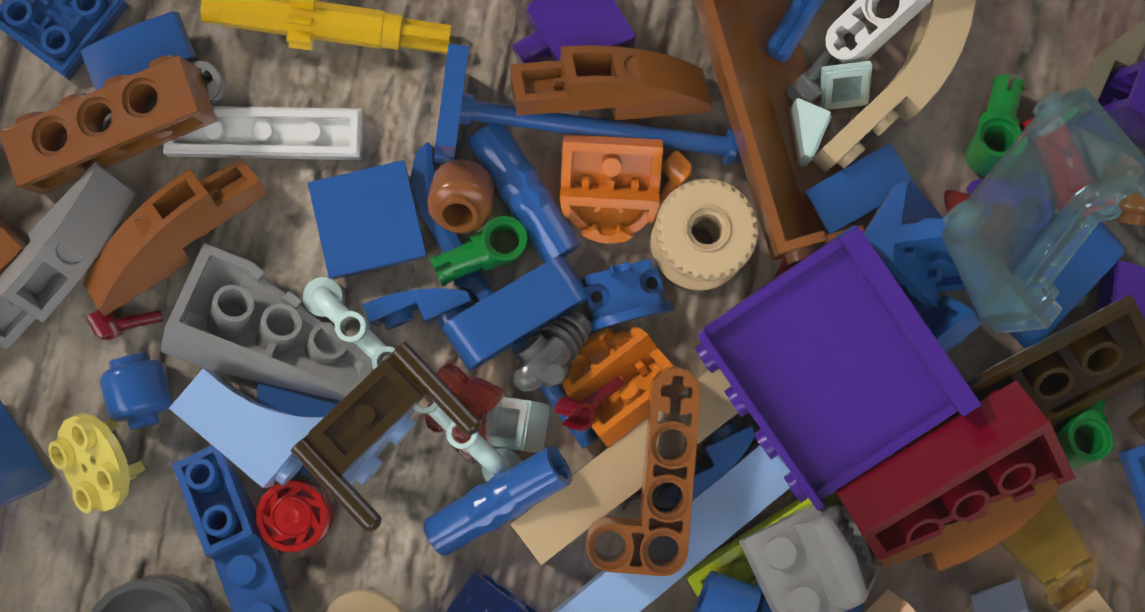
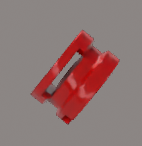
M290 480L284 486L281 484L272 486L262 496L256 509V525L261 537L271 547L283 552H299L318 544L328 534L333 523V508L328 499V494L319 485L308 480Z

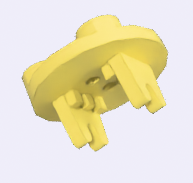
M81 413L63 421L58 431V439L50 442L48 446L49 457L56 468L63 470L68 484L73 489V500L78 509L84 513L94 510L105 512L123 504L129 493L130 481L137 478L136 475L144 472L146 469L141 461L128 466L121 445L112 433L121 428L119 422L112 420L102 422L94 415Z

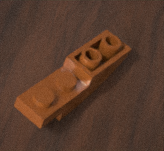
M561 46L559 61L510 64V81L516 116L612 108L614 120H626L712 111L713 105L703 69L685 60L662 53L618 46Z
M241 157L200 182L190 169L150 197L121 225L93 262L83 281L85 288L103 316H106L191 262L183 250L185 246L196 239L204 237L212 229L239 212L247 210L253 203L265 197L268 193L260 179Z
M1053 478L1033 486L1035 495L1018 503H1015L1011 496L987 506V516L971 523L952 520L944 524L942 535L880 561L868 545L872 562L875 565L885 567L923 555L926 567L935 571H942L966 562L993 548L1019 530L1045 506L1061 485H1058Z

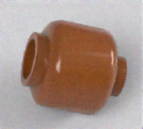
M455 159L444 163L438 168L431 181L427 199L428 212L433 221L441 228L453 233H470L480 229L487 223L492 212L495 194L494 181L489 171L479 163L466 159Z

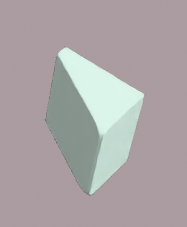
M799 98L795 100L790 108V121L796 163L804 167L815 156L832 116L830 111Z
M490 395L483 438L491 446L538 453L544 449L550 406L534 401Z

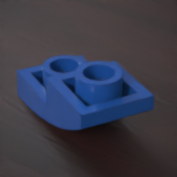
M174 11L125 28L80 50L95 90L104 87V82L109 78L122 74L133 75L149 68L148 65L152 60L162 56L179 55L187 61L197 58L180 14Z
M889 143L806 190L804 193L828 234H832L881 206L891 188L896 184L907 181L913 182L892 144Z
M443 288L398 292L362 304L369 322L376 327L384 324L386 330L399 327L413 320L412 311L420 309L426 323L431 325L438 322L439 327L442 328L449 320L474 305L467 291Z
M732 422L715 430L708 436L711 443L699 448L708 467L701 470L699 463L695 462L692 499L711 487L737 463L755 437L752 426L738 430L735 422ZM672 483L663 489L671 506H674L679 501L681 493L680 487Z

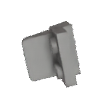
M826 498L822 499L824 508L817 511L812 503L779 519L778 522L739 540L772 612H845L864 603L869 593H871L870 590L875 581L876 572L868 543L842 504L832 503L829 505Z

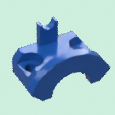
M655 258L631 264L627 261L619 265H611L608 270L592 273L581 278L584 288L590 295L587 303L592 318L590 322L592 326L591 332L611 328L632 320L662 315L675 310L673 302L666 300ZM654 279L657 283L656 288H648L646 281ZM594 293L601 294L602 301L594 303L591 300V295Z

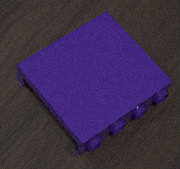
M851 226L697 331V337L701 341V344L695 347L697 354L711 373L718 369L721 370L731 385L724 392L741 417L750 412L761 428L754 435L771 460L778 455L781 457L790 470L784 476L788 486L801 503L809 498L817 511L824 508L822 499L956 412L964 417L981 406L977 397L859 226Z

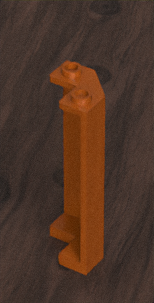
M694 0L771 260L786 258L788 265L796 264L851 226H856L853 221L834 233L828 234L804 193L806 190L840 171L837 163L825 173L812 160L804 167L796 163L790 121V108L793 102L787 96L786 91L796 82L801 74L807 72L808 67L800 42L791 57L784 63L768 56L764 50L765 45L789 8L787 0ZM818 100L812 103L816 106H819ZM827 129L822 137L816 154L828 142H830ZM865 225L859 226V228L864 233V231L866 230Z

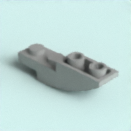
M96 161L28 233L30 243L0 274V346L5 350L14 343L35 319L43 323L65 299L104 248L136 195L132 188Z

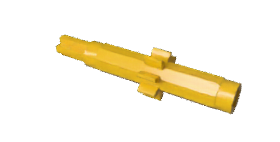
M201 0L200 7L202 22L287 35L286 41L289 42V48L310 51L313 49V40H322L378 49L399 50L402 47L447 54L450 42L451 25L403 18V15L386 13L382 10L320 2L319 0Z

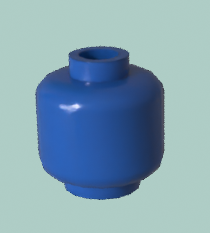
M149 353L133 354L110 361V369L105 371L100 377V386L108 418L116 422L127 421L129 430L159 424L158 414L167 411L173 404V396L164 363L151 360Z

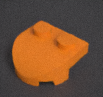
M563 134L560 205L564 217L569 218L581 230L582 236L599 243H621L632 239L634 233L642 229L648 222H653L660 204L659 192L663 140Z
M632 326L631 332L614 333L610 328H605L589 336L587 342L582 344L578 356L571 361L573 367L569 378L563 379V386L568 396L583 400L617 375L623 380L625 386L595 409V419L591 425L596 434L609 448L648 418L652 379L658 371L674 365L656 347L649 334L644 330ZM673 376L671 385H662L661 393L667 395L671 400L683 391L686 386L680 384L679 376Z

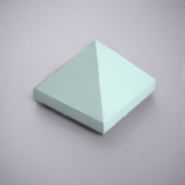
M871 61L821 67L820 89L824 93L820 96L819 106L826 110L869 105L872 74Z

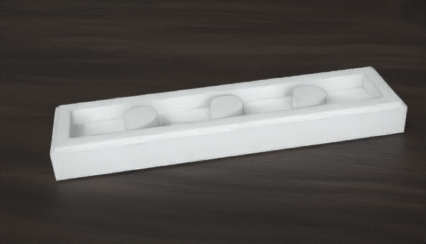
M212 106L217 122L165 143L163 153L168 157L362 160L364 113L361 109Z

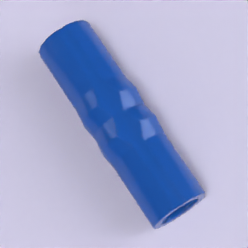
M490 123L477 131L468 140V144L482 166L489 171L499 195L508 205L513 217L520 221L526 229L527 237L543 262L546 263L559 255L566 257L581 246L580 240L507 126Z
M548 446L511 469L496 474L487 483L475 486L462 498L426 518L424 522L425 535L436 552L447 556L487 532L499 529L508 520L519 518L532 506L571 485L572 474L570 468L556 448Z

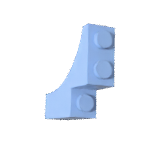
M204 368L169 407L171 411L262 488H269L277 483L284 486L296 475L303 464L290 450L324 418L294 416L264 406L243 394L217 372ZM412 409L364 456L342 474L352 486L357 481L363 486L373 477L383 463L378 458L379 454L390 441L397 446L416 424L410 418L416 410Z

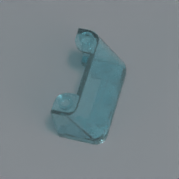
M1086 87L1067 92L1063 95L1056 91L1041 100L1033 110V113L1036 115L1035 118L966 201L959 203L951 209L943 219V223L946 225L941 235L979 318L993 333L1048 329L1063 310L1055 301L1060 291L1052 282L1099 222L1117 219L1123 211L1118 205L1124 198L1136 191L1142 198H1145V156Z

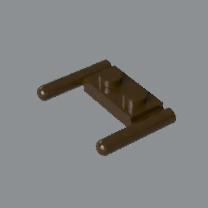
M407 342L399 345L387 359L381 362L308 432L309 434L297 442L290 450L367 532L375 531L380 526L382 518L342 474L364 456L426 394L464 434L468 436L474 435L481 428V420Z

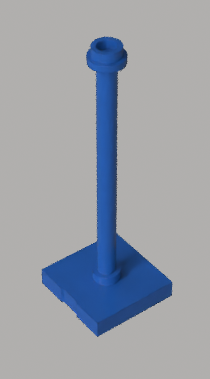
M448 44L435 142L434 164L443 165L454 160L459 124L470 125L471 120L571 135L663 140V148L722 156V163L727 166H732L733 163L742 164L733 130L730 128L725 136L559 112L516 116L515 106L473 100L474 95L463 93L469 47Z

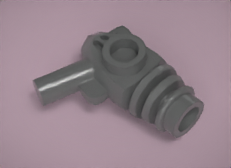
M572 310L567 315L559 317L558 321L543 329L542 334H537L526 341L518 350L522 360L517 365L515 374L511 379L515 386L522 391H533L542 384L546 388L560 384L570 370L565 363L576 359L582 344L587 342L588 335L592 331V326L588 319L581 313Z

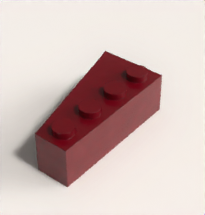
M1017 380L1001 390H996L987 395L980 402L981 406L963 417L960 414L945 420L937 429L912 444L905 445L889 458L836 490L846 510L879 561L942 535L944 524L952 520L971 523L987 516V506L1011 496L1014 502L1018 503L1035 495L1033 487L1052 478L1058 485H1061L1076 478L1051 422Z

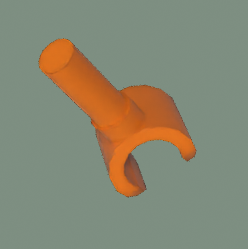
M678 151L672 153L662 164L661 172L669 181L659 194V209L668 195L683 185L692 174L691 163Z

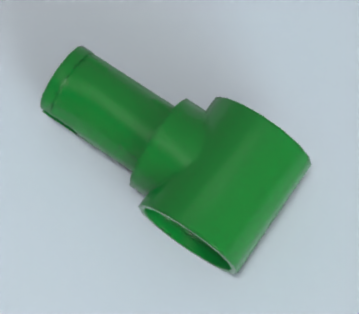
M998 75L993 78L987 111L980 115L977 131L965 151V159L968 166L981 176L992 177L1002 173L1022 144L1020 122L1016 118L1021 93L1025 86L1024 81L1020 78L1015 77L1012 86H1009L1008 89L1010 75ZM985 141L997 144L1002 152L991 150L985 144Z
M496 217L488 222L484 230L470 235L469 242L435 257L432 256L429 259L434 271L437 272V278L442 287L481 268L484 272H487L496 267H511L518 263L524 255L527 243L526 229L520 221L513 217ZM506 231L515 236L518 246L511 253H499L491 246V237L497 232Z
M1106 398L1064 419L1063 426L1055 430L1071 469H1077L1104 459L1111 452L1113 434L1107 425L1108 418L1103 414ZM1075 432L1081 434L1086 440V453L1080 451L1074 441Z

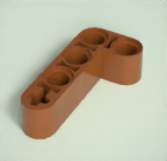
M677 366L665 367L657 372L651 382L639 519L613 516L602 517L593 522L588 529L586 536L587 556L591 563L600 570L615 573L670 576L680 571L686 563L689 546L701 390L696 377L684 368ZM673 376H679L680 384L689 389L687 396H679L677 400V413L679 415L688 414L687 422L674 418L657 420L659 411L670 414V398L661 393L662 385H671ZM668 429H676L684 435L685 444L683 449L675 456L667 457L660 454L656 446L659 435ZM670 482L680 487L681 495L679 501L674 506L661 508L652 502L653 491L658 485ZM607 531L617 532L625 540L621 551L611 556L601 554L595 547V541L598 536ZM665 535L676 541L675 552L665 560L654 559L648 554L650 542L658 536Z

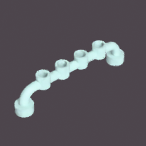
M319 277L310 281L303 292V303L310 313L317 317L331 320L335 324V331L338 337L350 344H356L372 360L373 369L381 363L385 355L392 354L395 348L386 346L370 330L368 320L359 313L350 311L344 306L346 300L345 292L337 282L327 277ZM352 319H358L360 331L357 335L348 337L345 333L346 324ZM435 402L427 408L421 407L419 403L413 408L420 413L429 414L446 430L447 440L452 446L469 452L482 465V473L487 482L496 474L505 472L522 462L518 454L513 450L507 448L494 449L479 434V431L472 435L468 442L459 443L454 437V430L457 425Z

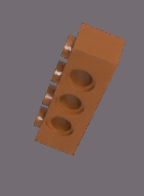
M179 55L162 56L152 60L148 65L149 68L133 75L122 74L109 78L104 82V87L91 93L69 95L60 101V106L44 113L32 112L20 116L16 119L15 125L0 131L2 144L16 186L43 195L79 180L95 161L102 167L107 168L217 122L199 68ZM157 94L155 107L147 113L148 100ZM112 113V122L110 126L105 131H103L104 119L107 117V115ZM67 132V141L65 145L61 149H59L60 139L62 135Z

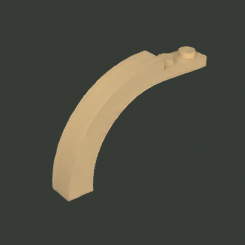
M932 0L920 11L916 34L910 51L895 77L869 105L813 157L812 161L823 173L827 172L836 163L845 169L866 149L859 141L872 130L879 136L899 116L907 122L933 98L952 72L964 48L972 24L976 0Z

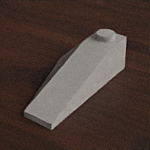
M204 243L165 325L160 352L208 370L342 401L371 373L373 369L372 360L356 344H350L340 339L336 334L335 326L330 322H321L301 306L302 301L290 291L286 294L264 277L265 272L253 262Z

